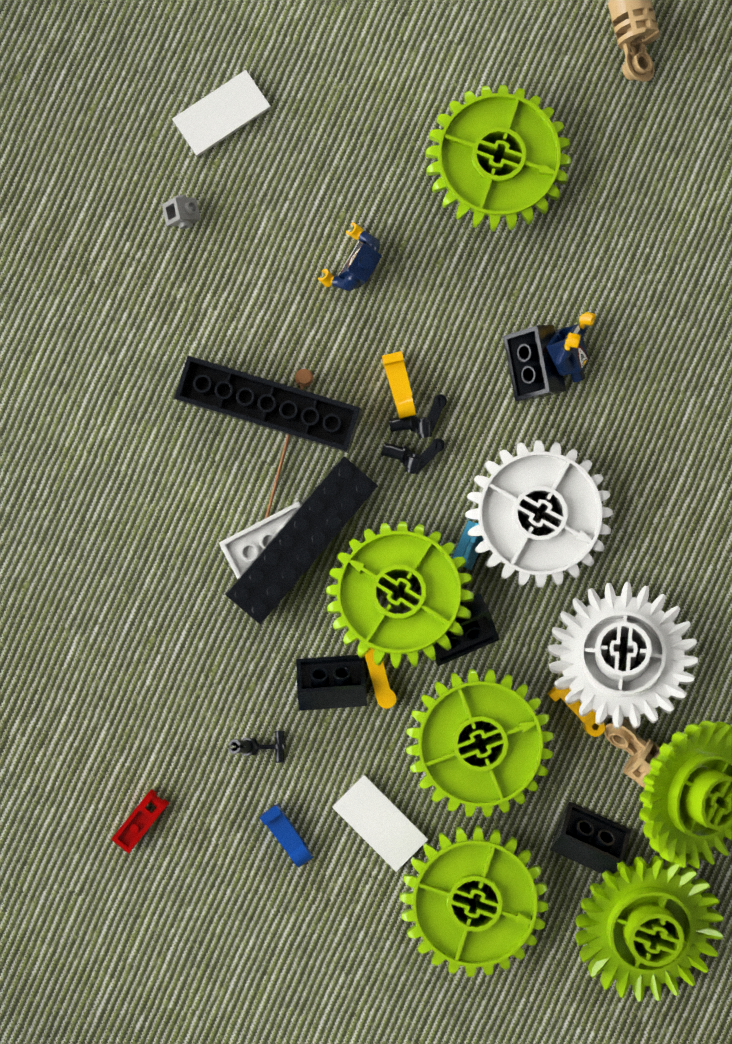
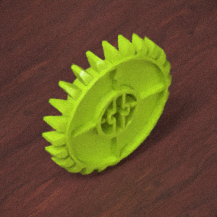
M500 85L498 93H492L488 86H482L479 97H476L471 91H467L464 93L465 104L462 105L454 100L449 103V110L452 116L447 114L438 115L436 122L444 129H434L429 133L428 138L439 143V145L428 147L425 157L438 159V161L427 167L426 174L428 176L440 174L441 176L433 184L432 191L437 193L445 189L448 190L442 203L444 208L449 207L456 201L460 203L456 214L457 220L462 219L469 210L474 212L472 218V226L474 228L479 226L484 216H488L490 230L495 232L500 222V217H505L507 226L511 231L516 226L517 214H521L524 221L529 225L533 221L532 207L535 206L544 215L547 213L548 203L544 198L545 195L558 201L560 191L553 183L565 185L568 181V175L559 169V167H569L571 165V157L561 153V150L569 148L570 141L568 138L558 137V134L563 131L565 126L561 121L552 123L550 119L554 114V109L546 107L541 110L539 108L541 98L535 95L530 100L525 99V90L522 88H518L514 95L508 94L506 85ZM495 156L502 157L500 164L493 162Z
M405 521L399 522L397 531H391L387 523H382L380 527L381 534L375 535L372 530L366 529L364 530L366 541L360 543L356 539H351L349 544L353 552L350 555L344 552H340L337 555L343 567L342 569L332 568L329 572L333 579L338 580V584H333L326 588L327 595L337 597L336 601L331 602L327 606V611L330 614L341 613V616L334 621L333 627L335 631L348 627L349 630L345 634L343 642L346 646H349L358 639L360 643L357 654L360 658H363L370 649H373L374 662L378 666L381 665L385 655L390 654L391 662L395 669L400 667L402 655H407L412 666L418 667V652L423 651L431 661L436 660L434 644L438 643L446 650L451 649V643L446 635L448 631L462 636L463 629L455 620L456 617L461 619H470L471 617L470 611L461 606V602L473 601L474 594L468 590L461 589V586L471 583L472 576L468 573H458V570L466 565V560L463 557L451 559L450 555L456 547L452 542L440 546V532L435 531L429 537L424 536L425 527L422 524H418L414 531L410 532ZM414 582L420 586L421 596L413 592L412 585ZM384 586L390 587L399 594L404 590L407 599L417 605L414 606L401 597L396 601L394 593ZM379 595L388 600L389 604L386 609L380 605ZM403 610L407 611L403 614H394V611L402 613Z
M470 668L467 682L463 683L461 678L453 672L450 675L451 688L447 689L439 681L434 683L436 692L439 695L436 699L422 694L421 699L428 708L426 712L420 710H412L411 712L412 716L421 725L420 727L406 729V733L409 736L418 739L417 744L406 747V753L420 757V760L414 762L410 769L412 772L417 773L425 771L426 775L419 782L420 788H429L434 785L436 789L431 799L434 802H438L447 796L449 798L447 804L448 811L453 812L461 803L464 804L467 817H471L474 814L476 806L481 807L485 817H490L493 805L498 804L501 811L507 813L509 812L508 800L513 798L519 804L525 803V796L522 791L525 788L534 792L539 789L537 783L533 780L535 774L539 776H546L548 774V770L540 762L541 759L553 757V752L544 748L543 743L552 740L554 734L550 731H541V726L549 721V715L546 713L536 715L534 713L541 703L538 697H534L527 702L524 700L528 691L526 684L523 683L514 691L511 690L512 676L506 674L500 684L496 683L493 669H488L484 681H479L476 671ZM484 721L494 726L483 730L479 726L476 727L474 722ZM470 724L472 728L467 731L468 736L459 739V735L464 727ZM499 733V736L484 741V748L481 750L476 745L461 751L458 749L475 742L474 736L476 734H480L484 739ZM499 745L494 756L488 759L487 756L492 753L490 748ZM476 754L478 758H483L484 761H468L466 757Z
M709 720L702 721L699 725L689 724L685 728L684 733L675 732L669 744L663 743L658 757L653 758L650 762L651 770L649 774L644 776L643 783L645 784V789L641 792L639 801L643 802V808L639 813L640 819L646 822L643 826V833L646 837L650 838V846L653 850L659 852L663 859L672 864L673 862L679 863L682 868H686L687 862L689 865L701 869L699 857L714 865L715 860L711 848L725 856L730 855L722 839L725 837L732 841V727L724 722H712Z
M476 825L472 839H467L462 827L458 826L455 834L456 842L451 843L449 838L441 832L439 833L441 849L437 851L430 844H423L428 858L426 862L412 857L411 863L419 873L418 876L411 874L403 875V881L413 888V892L400 893V900L412 905L411 909L401 912V918L408 922L415 921L416 925L407 930V935L409 938L422 936L423 940L417 946V950L421 954L433 950L434 954L431 959L433 965L438 966L444 960L449 961V973L455 974L461 965L465 966L468 977L475 975L477 967H482L486 976H490L493 974V964L499 963L504 970L510 968L508 957L514 955L522 960L525 958V953L521 946L524 943L535 946L538 942L531 932L532 929L539 930L545 927L544 920L537 917V913L548 910L549 904L547 901L538 900L537 896L545 893L548 888L545 882H533L541 873L542 869L539 865H533L528 868L525 866L530 860L531 852L525 849L517 856L514 854L517 847L516 838L512 836L502 846L500 845L501 836L498 829L495 828L489 839L484 840L480 825ZM483 883L489 885L494 890L495 895L484 892ZM474 893L478 894L480 902L474 901L473 906L469 905L466 897L473 899ZM452 904L462 907L465 913L464 916L457 913Z
M642 856L635 857L633 866L629 867L622 861L617 864L618 872L614 874L607 870L603 872L602 878L604 882L601 885L592 883L589 887L593 894L592 898H583L580 903L586 914L576 916L575 921L577 927L585 928L575 935L577 945H585L580 950L579 956L583 963L591 960L588 971L592 978H595L603 970L600 980L605 990H608L616 979V990L620 998L625 997L629 984L632 985L633 993L638 1002L643 1000L645 986H649L655 999L661 1001V984L666 983L670 991L677 996L679 995L676 981L678 976L689 985L694 986L695 980L689 968L694 966L704 973L709 971L700 957L701 953L713 957L718 956L717 951L707 941V938L723 939V935L716 927L709 923L724 921V919L717 910L707 907L718 904L719 900L712 893H703L711 887L706 880L701 878L692 881L698 873L691 867L683 868L680 871L679 863L673 862L672 864L669 861L664 866L661 856H653L650 864H646Z

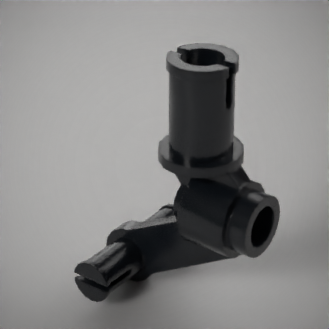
M442 394L435 396L428 417L418 418L413 415L400 419L389 418L391 432L411 430V432L414 431L419 434V438L431 437L442 409L447 403L446 397Z
M441 438L434 439L421 455L412 453L405 445L400 447L384 442L381 456L400 460V463H403L406 467V472L418 474L438 452L444 449L445 442Z
M275 731V744L259 745L255 738L233 739L229 742L228 746H234V748L228 749L232 754H242L244 756L256 755L259 749H275V763H285V731Z

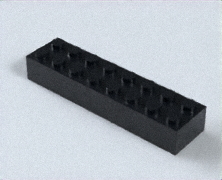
M187 356L174 397L175 400L184 404L348 454L350 453L362 414L360 407L191 356Z
M345 456L341 457L227 590L225 595L261 625L378 485Z

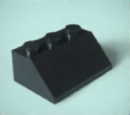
M536 325L503 336L515 402L550 396L566 391L564 376L558 373L546 347L555 334L554 325Z
M481 593L475 595L473 601L461 602V606L470 611L471 617L470 619L456 617L455 621L463 629V634L458 636L449 631L446 635L451 643V649L446 650L438 643L433 645L437 666L500 640L490 611Z
M345 655L296 659L299 711L367 706L364 657Z
M569 801L555 831L550 850L601 874L606 870L614 874L618 872L617 864L625 859L631 829Z

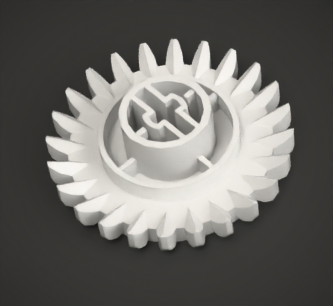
M536 440L533 445V452H528L526 446L520 442L516 444L517 456L515 457L506 450L499 452L503 463L501 466L492 461H487L484 464L487 471L491 474L489 478L479 475L475 476L474 482L483 490L482 492L467 494V499L477 503L478 508L467 511L465 517L478 520L479 525L474 526L467 533L468 536L483 537V541L477 545L475 552L482 553L490 550L492 555L489 557L486 566L490 568L502 562L504 564L501 572L503 579L508 578L516 570L519 571V585H525L530 575H535L536 586L543 587L549 574H551L554 583L560 585L563 582L564 570H567L573 578H577L580 574L577 563L580 561L590 567L594 564V561L589 551L592 549L601 552L605 549L603 543L597 538L598 535H608L611 533V528L602 523V518L613 515L612 509L602 507V501L607 500L611 495L609 491H598L596 486L602 482L603 476L602 474H596L590 477L588 474L592 466L590 460H586L580 465L575 462L577 450L572 449L563 456L561 455L560 443L555 442L549 452H546L542 441ZM533 493L545 495L543 499H539L536 502L526 497V495ZM550 499L554 502L558 514L551 511L553 506L548 502ZM520 502L534 510L541 506L543 508L541 514L557 522L556 526L544 519L535 522L533 520L535 514L519 506ZM518 514L526 518L524 522L529 526L526 530L522 527ZM539 527L550 531V533L542 536L531 534L533 529Z
M625 582L621 596H616L612 584L607 583L604 599L601 600L594 589L590 588L588 589V606H585L577 598L573 599V609L577 614L575 617L565 611L560 613V619L567 629L552 628V635L562 642L561 645H548V652L554 657L560 658V661L549 664V670L556 674H563V677L555 681V687L560 690L569 688L570 692L565 697V702L568 705L574 704L577 701L582 703L579 709V715L582 717L588 715L591 711L595 712V723L598 725H602L606 718L609 717L612 718L615 729L621 728L623 719H629L633 728H639L641 716L644 715L651 723H656L658 721L656 711L658 708L668 714L674 711V706L669 700L670 697L676 700L685 699L687 694L678 685L692 684L695 676L683 671L684 668H692L698 663L697 657L685 655V652L692 650L696 646L697 640H682L681 638L689 630L690 622L687 621L677 625L673 623L679 614L680 608L675 606L664 613L662 611L666 599L664 594L658 596L652 604L648 602V586H644L637 598L632 597L630 582ZM616 637V640H612L608 655L609 664L614 665L613 669L604 661L607 653V646L604 644ZM620 637L627 638L625 671L618 670ZM637 643H638V644L640 645V647H641L640 652H639V656H638V661H639V662H642V663L640 664V666L636 667L635 669L630 670V667H633L634 664H635V660H636V656H637V651H638V648H637Z

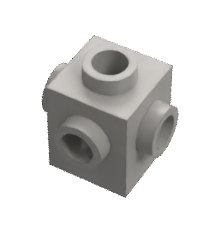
M178 195L162 204L166 226H179L180 229H188L193 227V223L201 220L196 198Z

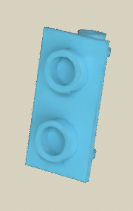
M468 520L452 558H465L466 565L463 567L472 570L478 556L475 548L483 541V537L468 536L467 532L474 526L479 525Z

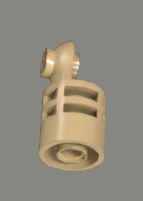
M610 0L608 2V9L617 44L620 49L624 50L626 57L625 63L622 66L623 74L631 81H649L653 78L655 69L652 58L647 53L646 45L654 42L660 36L652 1Z
M623 719L620 729H615L613 723L607 724L604 731L607 740L631 755L623 768V773L645 789V784L643 783L644 776L649 774L651 770V760L657 758L660 754V746L649 738L643 740L636 733L637 728L632 727L629 719Z

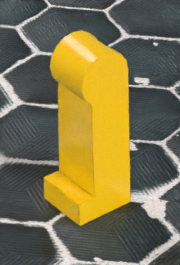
M402 351L383 355L382 362L399 419L416 415Z
M370 649L365 658L377 702L382 708H391L396 703V694L390 689L383 661L381 665H376L373 656L374 650Z
M554 687L547 693L554 702L561 699L581 720L585 732L589 735L597 737L603 734L605 723L602 725L595 723V712L591 711L588 715L582 717L579 715L582 703L577 701L574 704L568 705L565 702V697L570 692L569 688L560 690Z

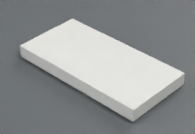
M245 70L172 118L195 155L199 157L271 109V106Z
M299 501L219 542L237 579L300 506Z
M365 774L332 806L396 872L428 840Z

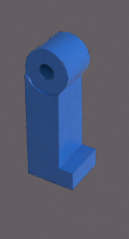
M278 803L261 814L260 819L267 825L298 868L313 858L306 843Z

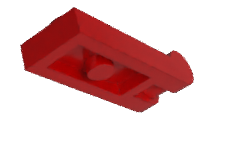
M153 789L148 792L111 839L128 854L169 804L167 800L159 798L156 795L157 792ZM149 802L157 807L154 812L146 807Z

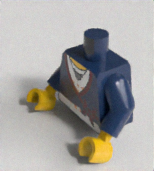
M352 222L351 224L354 226L353 231L348 232L346 230V233L355 240L359 239L357 245L338 276L334 277L327 269H323L322 272L325 274V277H318V280L326 287L333 285L346 291H352L365 284L382 257L378 253L380 249L379 240Z
M585 312L580 316V324L558 329L546 346L558 373L562 376L570 374L573 382L585 379L583 367L588 361V353L583 336L587 330L585 325L592 326L596 317L595 314Z

